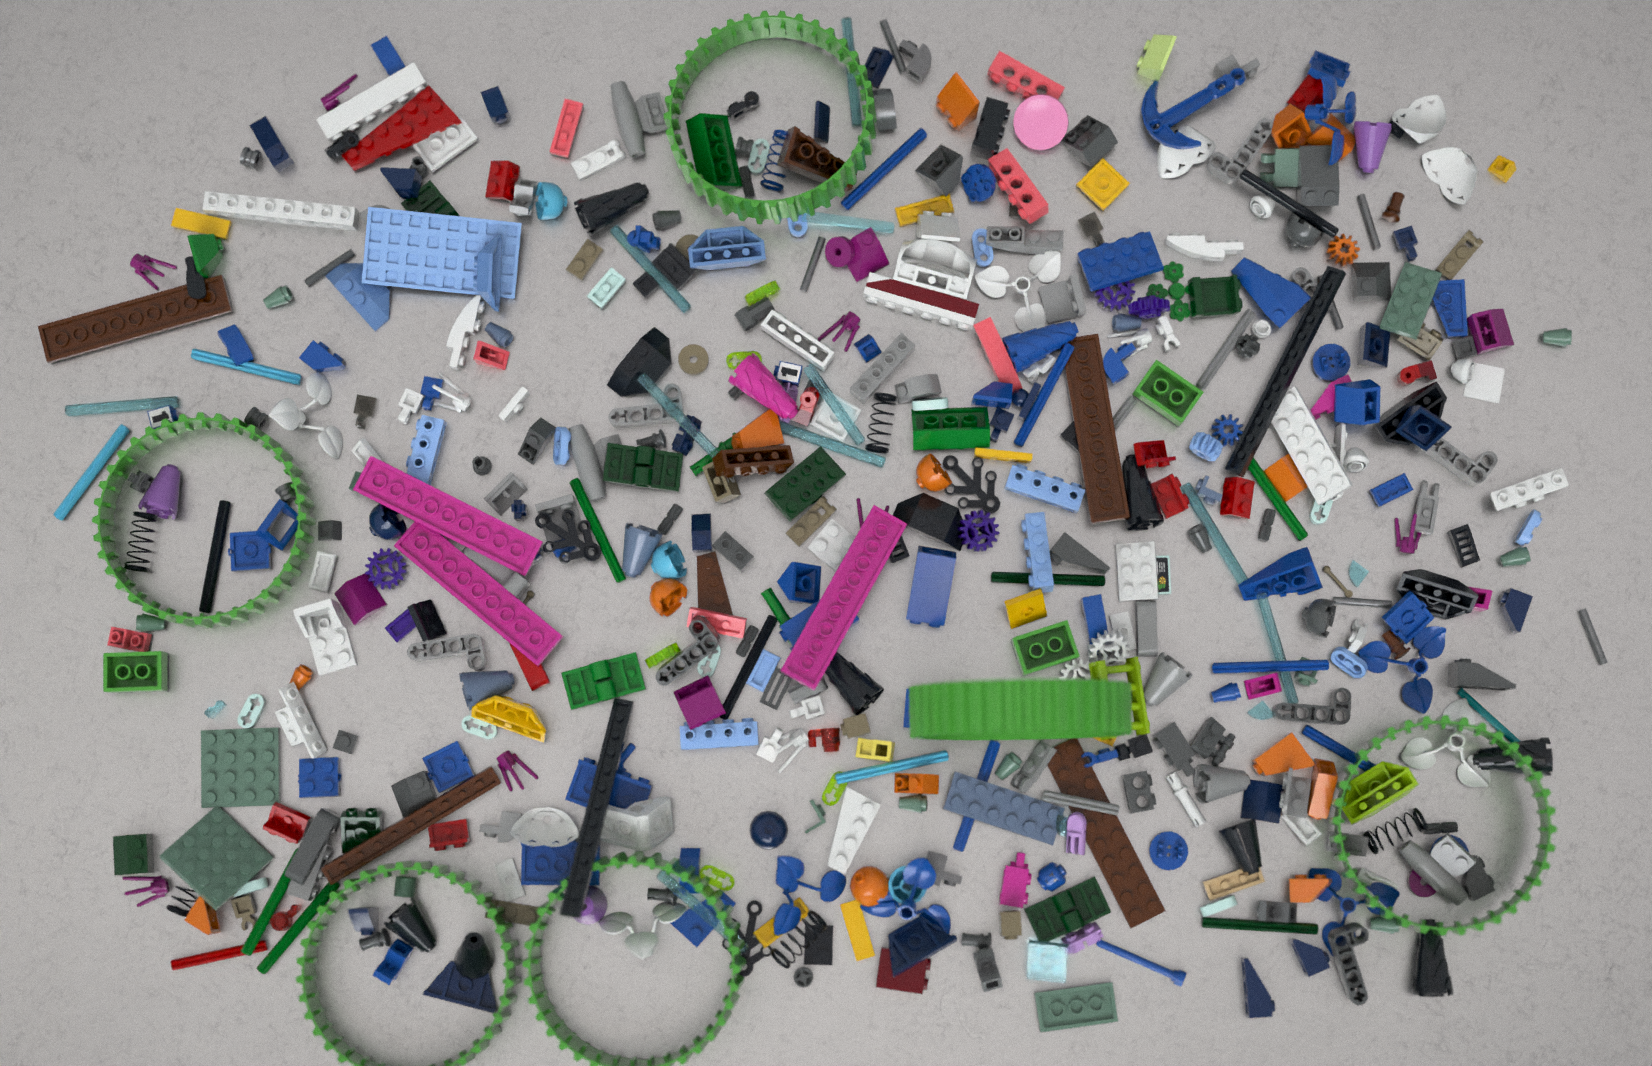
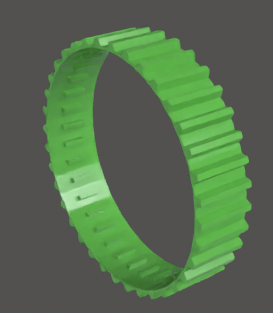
M762 11L759 17L753 18L747 13L744 14L741 21L727 20V26L722 29L713 27L711 29L712 35L707 39L700 37L697 39L698 46L695 50H687L685 52L686 61L684 64L676 65L677 77L670 80L668 84L671 95L665 96V104L668 112L664 113V120L668 128L666 135L678 169H681L686 183H692L694 192L698 197L705 195L710 207L719 205L724 215L728 216L733 212L738 214L740 221H745L747 217L755 218L757 224H762L765 219H773L775 224H780L783 218L789 217L793 222H796L799 215L807 213L810 217L814 216L815 209L820 206L829 208L831 206V199L835 196L842 198L845 196L844 188L848 184H856L858 170L864 171L866 168L865 156L872 155L871 139L876 138L875 122L877 117L871 81H868L865 65H860L857 51H849L848 41L845 38L838 40L833 28L830 27L824 30L820 27L819 20L814 19L812 22L804 21L803 15L799 13L794 18L786 17L785 11H780L777 16H769L767 11ZM789 38L808 42L825 49L838 58V61L848 68V72L854 75L856 86H860L862 89L860 90L861 100H866V105H862L865 120H862L861 136H858V143L855 149L852 150V155L842 167L828 180L814 189L796 196L776 200H754L731 195L705 181L701 173L698 175L692 162L688 163L686 161L688 157L685 149H680L679 145H683L678 130H681L679 115L682 114L681 106L686 98L685 95L700 72L716 57L729 49L758 39Z
M198 412L196 418L180 414L178 421L171 422L168 419H163L161 427L153 429L148 426L145 428V435L140 439L132 437L130 439L131 446L126 451L119 450L117 452L119 460L116 464L107 466L106 469L110 474L106 481H100L98 485L103 489L101 497L94 499V504L99 509L98 515L92 517V522L98 524V533L93 535V539L99 542L102 548L97 553L98 558L105 560L108 564V567L104 570L105 573L117 579L115 587L120 591L129 593L127 599L132 603L143 606V611L159 616L163 620L188 627L198 625L204 628H213L214 623L228 627L231 626V622L234 619L246 622L248 621L249 614L253 612L260 615L265 612L264 606L269 602L277 604L280 601L278 595L283 590L290 591L292 589L290 581L293 577L301 576L303 573L299 567L302 560H309L310 555L306 552L307 545L313 543L315 539L310 535V527L316 524V519L310 516V509L315 504L306 494L311 488L308 483L300 479L303 471L299 466L291 462L293 456L281 448L280 443L251 424L249 426L235 417L229 420L219 413H216L214 418L209 417L203 412ZM204 428L211 430V428H219L222 431L233 429L239 435H242L243 432L250 434L249 438L255 442L258 439L265 442L262 447L268 451L272 449L276 453L274 458L280 463L283 462L286 468L284 472L291 477L293 484L290 485L296 491L297 497L295 504L298 505V516H296L298 528L297 532H295V543L290 550L289 559L286 564L284 563L280 574L256 598L247 600L248 603L241 607H232L233 610L226 613L217 611L216 615L212 616L200 613V617H192V614L188 612H183V616L175 615L176 610L167 608L165 611L160 608L161 603L156 601L150 602L146 598L148 595L144 592H139L135 587L136 583L129 580L125 573L127 570L121 565L120 555L116 551V539L114 538V514L122 486L132 469L144 455L148 454L158 444H162L163 441L172 436H179L178 434L186 431L194 432L195 429Z
M1013 679L914 685L909 687L910 738L926 740H1043L1132 734L1131 683L1094 679Z
M1448 715L1439 716L1435 721H1432L1429 716L1418 718L1417 724L1407 720L1399 723V730L1390 727L1382 731L1383 738L1373 737L1367 741L1369 748L1356 751L1353 754L1356 761L1353 764L1345 765L1343 768L1346 776L1343 781L1336 783V788L1339 790L1337 799H1332L1331 802L1335 812L1333 817L1328 818V823L1334 826L1335 832L1334 835L1329 837L1330 842L1336 843L1338 849L1334 858L1335 860L1342 861L1345 868L1341 872L1343 878H1350L1354 883L1351 890L1355 894H1363L1366 897L1364 904L1367 907L1379 908V916L1389 920L1394 917L1396 918V925L1408 928L1412 924L1414 925V930L1426 934L1430 928L1434 934L1446 936L1448 930H1451L1453 934L1465 935L1467 928L1480 932L1484 930L1485 923L1489 922L1498 925L1502 922L1501 915L1505 913L1514 915L1518 912L1516 905L1520 901L1528 902L1531 899L1529 891L1532 887H1540L1543 883L1539 876L1542 870H1549L1551 865L1546 861L1548 852L1555 851L1556 847L1550 843L1551 834L1557 832V827L1551 825L1550 818L1556 811L1554 807L1548 806L1547 797L1551 792L1550 789H1544L1540 783L1543 777L1542 772H1534L1530 766L1533 760L1530 755L1523 757L1518 752V743H1507L1504 741V733L1501 731L1492 733L1487 731L1485 723L1480 722L1470 725L1468 718L1465 717L1450 721ZM1428 725H1439L1440 730L1446 729V726L1457 727V732L1466 729L1473 732L1472 736L1479 737V735L1489 740L1488 744L1498 745L1504 750L1502 754L1509 755L1516 762L1514 766L1516 768L1520 767L1526 776L1524 778L1525 782H1529L1532 787V798H1536L1538 810H1536V814H1539L1540 827H1538L1540 841L1539 844H1536L1538 852L1536 859L1531 862L1533 865L1529 875L1524 876L1525 882L1522 887L1513 891L1515 894L1508 902L1502 901V906L1494 912L1492 910L1486 911L1487 916L1481 919L1471 917V922L1461 924L1460 921H1454L1453 926H1443V922L1436 921V926L1425 925L1426 920L1419 919L1418 924L1409 921V915L1403 914L1402 917L1397 916L1392 912L1393 907L1389 905L1387 908L1383 907L1377 902L1379 899L1377 895L1372 897L1366 891L1365 887L1367 884L1358 881L1354 874L1358 871L1356 868H1351L1347 859L1350 853H1345L1342 840H1346V836L1341 834V823L1345 822V819H1341V809L1347 803L1343 802L1346 790L1349 791L1352 787L1348 785L1352 775H1358L1357 767L1362 760L1367 762L1370 759L1367 755L1372 749L1380 750L1382 748L1380 746L1381 742L1387 738L1390 741L1395 740L1394 734L1404 730L1405 734L1412 733V727L1421 726L1423 731L1428 730Z
M637 851L630 857H627L625 852H619L611 860L607 856H603L594 862L592 872L599 870L602 873L607 870V867L615 865L616 869L623 867V864H633V868H637L639 865L650 866L649 869L652 870L659 868L666 871L668 875L672 873L680 877L682 882L690 883L697 893L700 892L707 899L706 903L712 905L717 913V919H720L724 925L725 930L723 933L727 935L730 943L728 952L731 951L732 962L729 964V969H732V978L727 983L731 987L729 995L726 994L722 1001L726 1003L724 1010H718L715 1015L718 1021L714 1026L709 1023L705 1029L708 1033L700 1038L697 1035L692 1045L686 1047L684 1044L678 1052L671 1054L669 1051L663 1057L654 1058V1056H650L648 1059H637V1057L632 1059L624 1058L618 1054L615 1056L606 1053L602 1049H596L590 1043L581 1040L574 1031L572 1032L566 1026L564 1020L556 1013L554 1005L551 1004L547 995L548 991L543 983L544 975L541 972L540 966L542 961L540 949L541 945L544 944V940H542L543 931L549 926L547 923L549 915L556 911L554 908L558 900L562 901L564 898L563 893L566 890L569 876L560 882L561 886H558L547 895L549 900L537 910L540 918L531 923L529 927L533 935L524 944V947L529 950V957L523 960V967L528 968L529 974L524 980V985L531 987L532 996L528 998L529 1004H536L539 1012L535 1017L537 1021H544L548 1026L547 1036L555 1035L560 1040L559 1048L561 1050L569 1048L574 1052L573 1059L577 1062L584 1058L590 1061V1066H673L676 1061L683 1065L689 1060L693 1052L696 1054L701 1053L707 1043L716 1038L722 1029L721 1026L726 1024L732 1014L730 1009H733L739 1000L740 995L735 991H738L744 983L745 978L740 975V971L746 965V959L740 956V951L745 946V941L738 939L737 931L741 927L740 922L732 920L730 913L733 907L732 905H724L720 899L723 895L721 889L714 891L709 886L711 879L708 876L701 879L695 874L696 867L691 865L686 869L679 865V859L676 857L667 861L662 859L661 853L656 852L651 857H645L643 851Z
M412 861L396 862V865L393 863L379 865L377 870L371 869L360 872V878L347 879L344 881L345 889L332 891L329 894L331 901L328 904L319 905L317 911L320 915L317 920L309 921L307 925L311 930L309 937L302 939L300 943L305 950L303 957L297 958V964L302 966V975L296 977V982L302 984L303 993L298 998L300 1002H306L308 1011L304 1014L305 1020L312 1019L316 1026L312 1032L314 1036L321 1035L326 1041L323 1048L326 1051L333 1049L338 1053L337 1061L341 1064L348 1061L354 1064V1066L386 1065L383 1062L377 1064L371 1061L370 1057L360 1055L355 1051L354 1047L348 1046L343 1040L344 1038L336 1033L332 1027L333 1024L327 1019L324 1012L325 1009L320 1003V993L316 986L317 975L315 966L316 962H318L317 950L322 942L320 941L322 933L328 928L327 923L330 917L337 913L336 909L339 904L348 900L347 896L352 891H360V886L367 881L368 883L376 882L375 877L384 874V878L391 877V872L395 870H400L401 875L408 874V870H418L417 875H425L426 871L433 873L434 878L438 879L443 876L450 880V884H459L465 889L463 892L466 894L471 893L478 900L476 903L483 905L488 912L487 917L492 918L497 928L495 932L496 934L499 933L502 945L500 947L501 950L504 949L505 962H503V966H506V978L503 979L505 989L504 994L499 997L501 1001L499 1011H495L492 1015L495 1017L492 1025L484 1028L485 1035L481 1040L477 1038L472 1042L474 1047L468 1053L464 1049L459 1053L461 1058L453 1062L449 1058L444 1061L445 1065L443 1066H459V1064L463 1066L475 1058L474 1053L479 1054L490 1046L487 1039L491 1040L501 1033L499 1024L510 1018L511 1014L507 1009L510 1004L517 1001L518 997L513 993L514 986L521 982V977L516 975V966L521 964V959L515 957L514 951L519 942L511 938L509 931L514 926L512 922L505 923L502 917L505 911L503 906L496 907L491 902L494 895L491 892L483 893L479 889L480 882L478 880L468 881L464 879L465 872L461 870L448 872V865L445 864L431 867L430 861L415 862L414 865Z

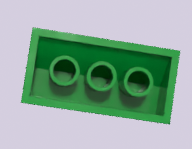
M699 113L686 120L696 173L698 175L701 173L705 181L715 185L716 188L722 191L743 187L728 115Z
M988 407L944 408L922 411L911 409L913 450L990 448Z

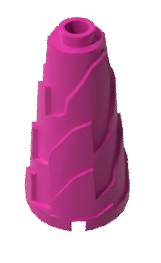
M754 353L751 356H747L734 370L737 376L734 378L731 375L728 379L731 385L736 386L783 419L790 418L792 420L799 412L797 410V403L789 396L769 369Z

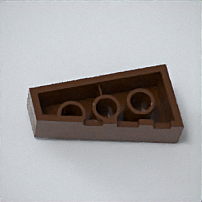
M794 126L787 131L777 165L823 183L834 175L845 162L839 157H835L828 149L817 144L813 138L805 135L798 127ZM848 184L844 188V191L846 192L851 190L853 188V185Z

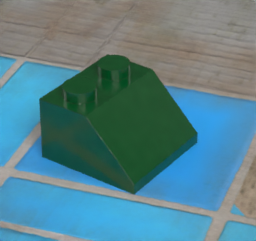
M153 834L113 836L114 876L154 873Z

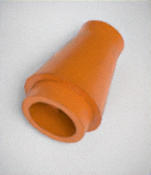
M300 664L299 667L295 668L290 683L294 682L299 691L312 678L313 671L307 666Z

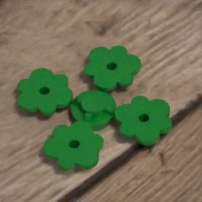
M1171 261L1169 265L1164 266L1163 272L1165 273L1164 278L1166 280L1170 279L1173 284L1169 286L1168 290L1163 288L1162 284H1150L1146 296L1155 295V297L1165 299L1169 293L1171 298L1177 299L1174 304L1170 305L1171 312L1169 316L1171 319L1183 321L1184 318L1190 316V310L1188 309L1189 305L1179 299L1184 296L1185 292L1189 294L1188 285L1184 288L1181 283H1177L1179 278L1184 276L1182 272L1183 265Z

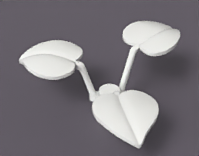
M1045 251L1044 254L1035 255L1030 260L1028 266L1029 271L1035 275L1028 278L1024 276L1019 277L1015 282L1009 284V274L1000 266L988 267L975 275L979 288L990 297H1002L1006 293V287L1012 286L1015 287L1018 293L1024 295L1026 307L1019 308L1015 314V323L1023 332L1033 328L1044 327L1046 324L1044 308L1038 303L1030 306L1027 292L1030 290V281L1037 277L1044 283L1057 279L1061 269L1060 252Z
M317 372L311 374L306 381L307 392L314 398L311 402L297 409V405L292 399H283L273 407L269 417L276 420L284 429L289 431L295 430L297 427L299 429L321 430L322 432L318 435L321 447L332 458L338 459L343 446V438L340 431L334 426H327L325 429L322 426L303 424L306 417L302 411L317 401L324 405L331 397L329 381L322 373Z
M1466 698L1451 703L1442 714L1448 715L1450 721L1465 717L1468 718L1470 725L1475 724L1474 713ZM1446 726V729L1453 730V734L1447 739L1445 744L1433 750L1429 740L1422 737L1414 738L1406 745L1401 754V759L1405 764L1415 769L1425 770L1432 767L1436 762V757L1433 753L1446 747L1451 751L1459 750L1461 761L1463 762L1457 769V776L1460 782L1468 787L1490 786V771L1481 770V768H1477V765H1473V755H1470L1467 760L1464 758L1463 746L1465 738L1460 733L1469 732L1466 729L1457 732V727Z
M662 902L656 905L652 910L653 916L656 918L653 920L651 932L635 933L631 925H629L633 921L632 916L625 912L610 913L603 917L598 925L603 932L610 935L620 934L627 928L631 934L625 938V946L635 956L644 960V958L650 957L653 954V948L658 943V937L655 934L657 922L660 921L663 924L674 922L685 913L687 908L680 903L672 906L671 902Z

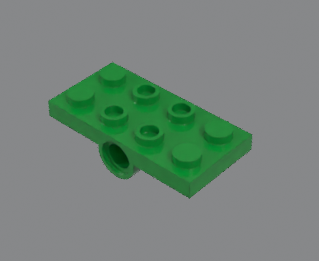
M636 652L561 672L571 710L646 690Z

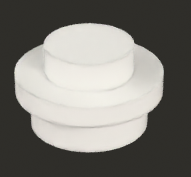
M1259 319L1254 322L1252 332L1258 338H1265L1271 332V325L1267 320Z

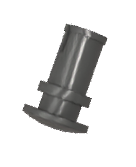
M414 157L409 169H416L422 179H424L428 174L427 166L421 157Z
M659 429V434L653 433L652 436L636 440L637 445L645 443L642 446L659 448L660 445H663L664 448L667 447L666 436L662 429Z
M476 456L473 459V469L478 475H486L491 471L492 463L487 457Z
M674 886L672 890L670 888H648L647 900H658L665 903L670 901L672 906H675L678 898L677 887Z
M382 928L381 933L376 932L373 936L359 940L362 951L376 946L383 947L384 944L387 947L391 945L390 935L386 928Z
M989 932L988 936L965 933L962 935V946L979 947V949L991 948L992 937Z

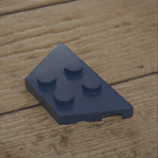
M922 916L889 933L887 938L892 976L896 977L957 942V937L942 931L940 926L930 923L929 920Z
M450 961L423 992L425 996L494 1013L497 1011L490 972L478 979L464 977L456 970L454 961Z

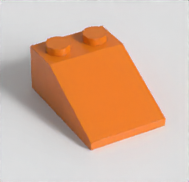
M956 72L938 94L936 107L941 113L946 114L952 128L956 127L960 131L977 118L980 102Z

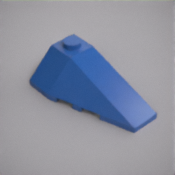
M1245 257L1231 270L1234 275L1237 274V279L1240 280V283L1263 312L1279 328L1311 299V296L1297 283L1290 282L1282 278L1281 275L1275 274Z
M1308 547L1288 553L1238 585L1244 601L1268 598L1269 595L1278 594L1280 597H1283L1287 593L1296 592L1298 595H1302L1323 588Z

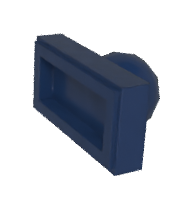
M1035 382L1030 393L1025 389H1017L1012 393L1013 404L1017 407H1022L1017 418L1018 420L1025 421L1041 388L1040 384Z

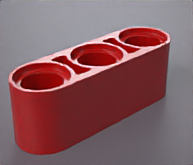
M510 644L531 690L535 691L549 684L550 680L542 663L538 667Z

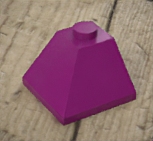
M871 227L850 240L854 245L855 255L853 261L847 267L856 282L868 277L870 272L875 273L890 264L880 241Z

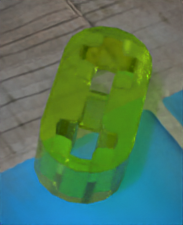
M772 281L748 293L744 298L747 304L751 306L766 296L768 298L780 291V287L776 281Z
M757 351L732 352L727 356L726 363L729 369L735 370L741 362H737V366H733V363H729V361L733 360V357H736L737 360H744L747 356H751L754 353L761 362L762 357Z
M677 642L644 661L648 668L651 669L678 654L681 650Z
M842 771L832 775L822 794V800L828 806L837 804L848 782L841 783L838 788L834 787L836 784L835 775L842 773ZM835 789L834 797L836 800H831L830 803L827 802L825 794H830Z
M705 865L701 868V879L705 877L703 871L709 868L712 869L711 873L717 876L716 879L709 877L711 879L710 885L723 891H729L734 887L735 879L731 874L712 865ZM721 877L725 879L726 877H729L731 886L727 885L724 888L722 886L723 883L719 881L718 878Z

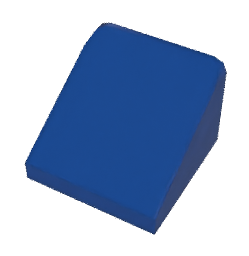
M870 334L854 343L855 348L866 363L882 353Z

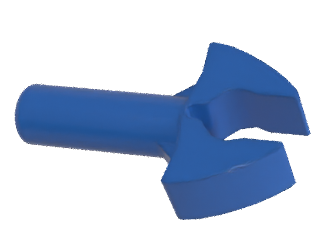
M630 743L622 752L617 773H620L621 770L627 771L624 768V762L635 750L636 746Z

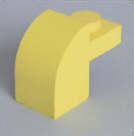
M858 738L856 757L893 762L895 743Z

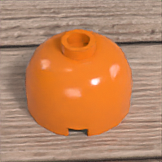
M931 453L919 461L916 467V474L918 476L916 481L922 489L926 487L929 491L938 492L952 484V481L947 471L945 470L944 472L940 466L942 464Z
M665 578L657 581L651 586L650 604L660 616H670L682 605L679 601L682 599V596L686 598L687 588L676 579Z
M862 867L855 872L850 881L852 896L863 906H875L880 898L884 899L889 891V878L877 867Z

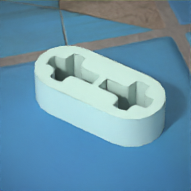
M757 139L753 143L748 161L750 173L753 175H760L765 170L764 165L767 163V155L770 151L769 143L765 139ZM764 144L766 150H762L761 155H758L759 152L756 147ZM760 159L759 165L762 167H758L757 170H754V166H752V164H755L756 160Z
M948 397L912 400V409L914 411L949 407Z
M1314 498L1309 513L1310 521L1316 525L1324 523L1329 516L1333 501L1330 499L1323 505H1318ZM1321 508V516L1323 518L1316 520L1317 516L1314 513H1317Z
M709 642L708 644L714 645L715 642ZM719 645L716 648L717 654L714 653L711 659L708 658V655L699 662L697 670L702 677L707 675L711 677L714 674L721 654ZM707 661H710L709 668L712 669L711 672L703 674L701 667L706 666Z
M252 694L247 698L238 716L239 726L250 729L256 725L266 705V700L262 695ZM259 698L260 706H255L254 710H252L254 706L252 700ZM251 712L252 714L250 715L249 719L252 720V722L247 723L245 725L243 717H248Z
M471 715L464 717L462 720V728L468 733L485 739H493L498 734V727L496 725L471 717ZM474 719L473 723L479 726L478 728L471 727L469 730L466 722ZM491 725L494 733L486 736V731L481 730L482 726L488 728Z
M266 877L246 883L233 895V898L269 887Z
M1230 895L1200 907L1203 917L1233 907L1238 903L1235 896Z

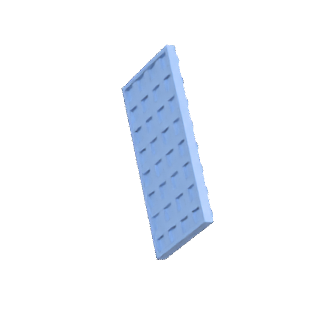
M368 207L362 283L480 295L477 292V287H473V278L477 276V268H474V256L478 257V252L499 234L502 235L500 297L515 299L522 223Z

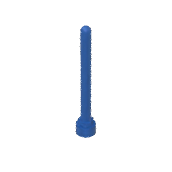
M1104 940L1097 941L1096 943L1102 949L1171 978L1170 980L1173 981V984L1179 987L1182 986L1187 972L1180 969L1172 971Z

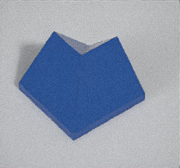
M994 381L973 395L971 405L1009 409L1012 403L1013 384Z
M799 562L790 563L777 581L789 599V603L814 604L819 600L821 566Z

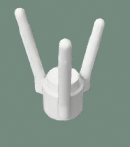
M1147 328L1107 335L1108 338L1133 335V337L1120 342L1125 344L1134 341L1136 346L1139 345L1136 348V352L1131 356L1148 348L1147 344L1152 343V337Z
M439 372L438 376L460 394L454 395L433 385L432 388L452 398V403L455 406L439 402H433V405L455 410L459 413L461 410L466 412L472 401V398L469 397L470 394L464 392Z
M794 728L790 732L781 735L779 741L789 737L790 741L779 748L777 753L782 752L792 744L794 747L798 746V748L779 768L778 773H781L795 756L807 746L805 743L809 739L801 728L797 730Z
M1362 867L1357 875L1358 881L1360 883L1365 882L1369 887L1374 880H1377L1393 888H1399L1393 881L1376 875ZM1365 887L1366 891L1373 897L1374 895Z

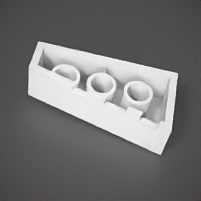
M846 787L827 865L844 875L881 806Z

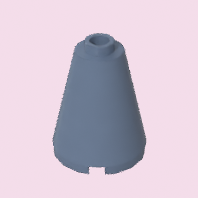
M626 523L622 570L625 571L626 576L636 578V575H641L663 533L643 525L635 528L633 527L634 523Z
M507 670L459 673L460 682H463V695L469 711L472 710V706L495 695H501L511 690L512 685L515 684L513 674H509Z

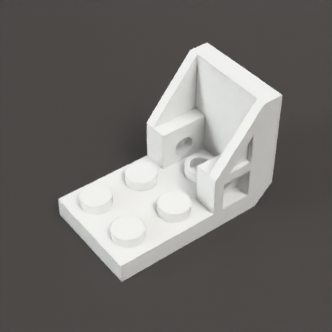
M330 598L293 610L305 638L309 639L319 676L357 665L339 602Z
M659 797L635 802L627 809L609 805L600 841L640 852L653 849L674 832L671 799Z

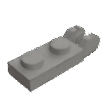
M1422 481L1415 512L1417 519L1414 532L1428 535L1433 534L1439 502L1440 484L1434 483L1432 494L1427 495L1428 481Z
M1040 740L1019 771L1020 773L1015 774L1012 780L1013 787L1019 788L1023 793L1028 792L1057 750Z

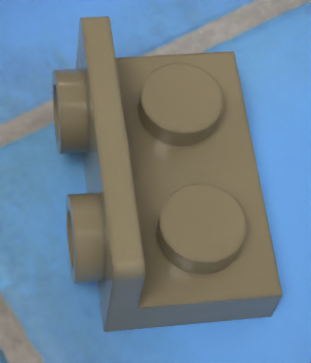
M1424 322L1417 340L1402 335L1397 338L1398 341L1429 361L1443 342L1442 334L1435 329L1429 330L1425 327L1426 324Z

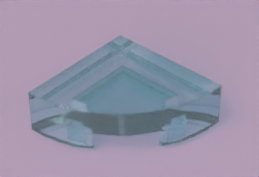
M1353 560L1349 566V578L1357 588L1369 571Z
M219 700L213 708L210 706L204 714L208 718L214 719L227 704Z
M1263 700L1247 712L1252 718L1258 720L1274 717L1272 711Z
M1058 814L1056 820L1057 833L1061 837L1066 838L1068 818Z

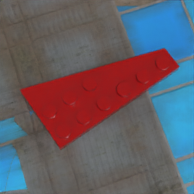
M428 85L361 139L357 146L351 147L341 156L355 171L375 162L376 158L383 155L387 157L393 154L392 151L399 148L405 149L429 138L431 134L437 131L441 133L447 130L446 127L453 124L459 125L462 122Z

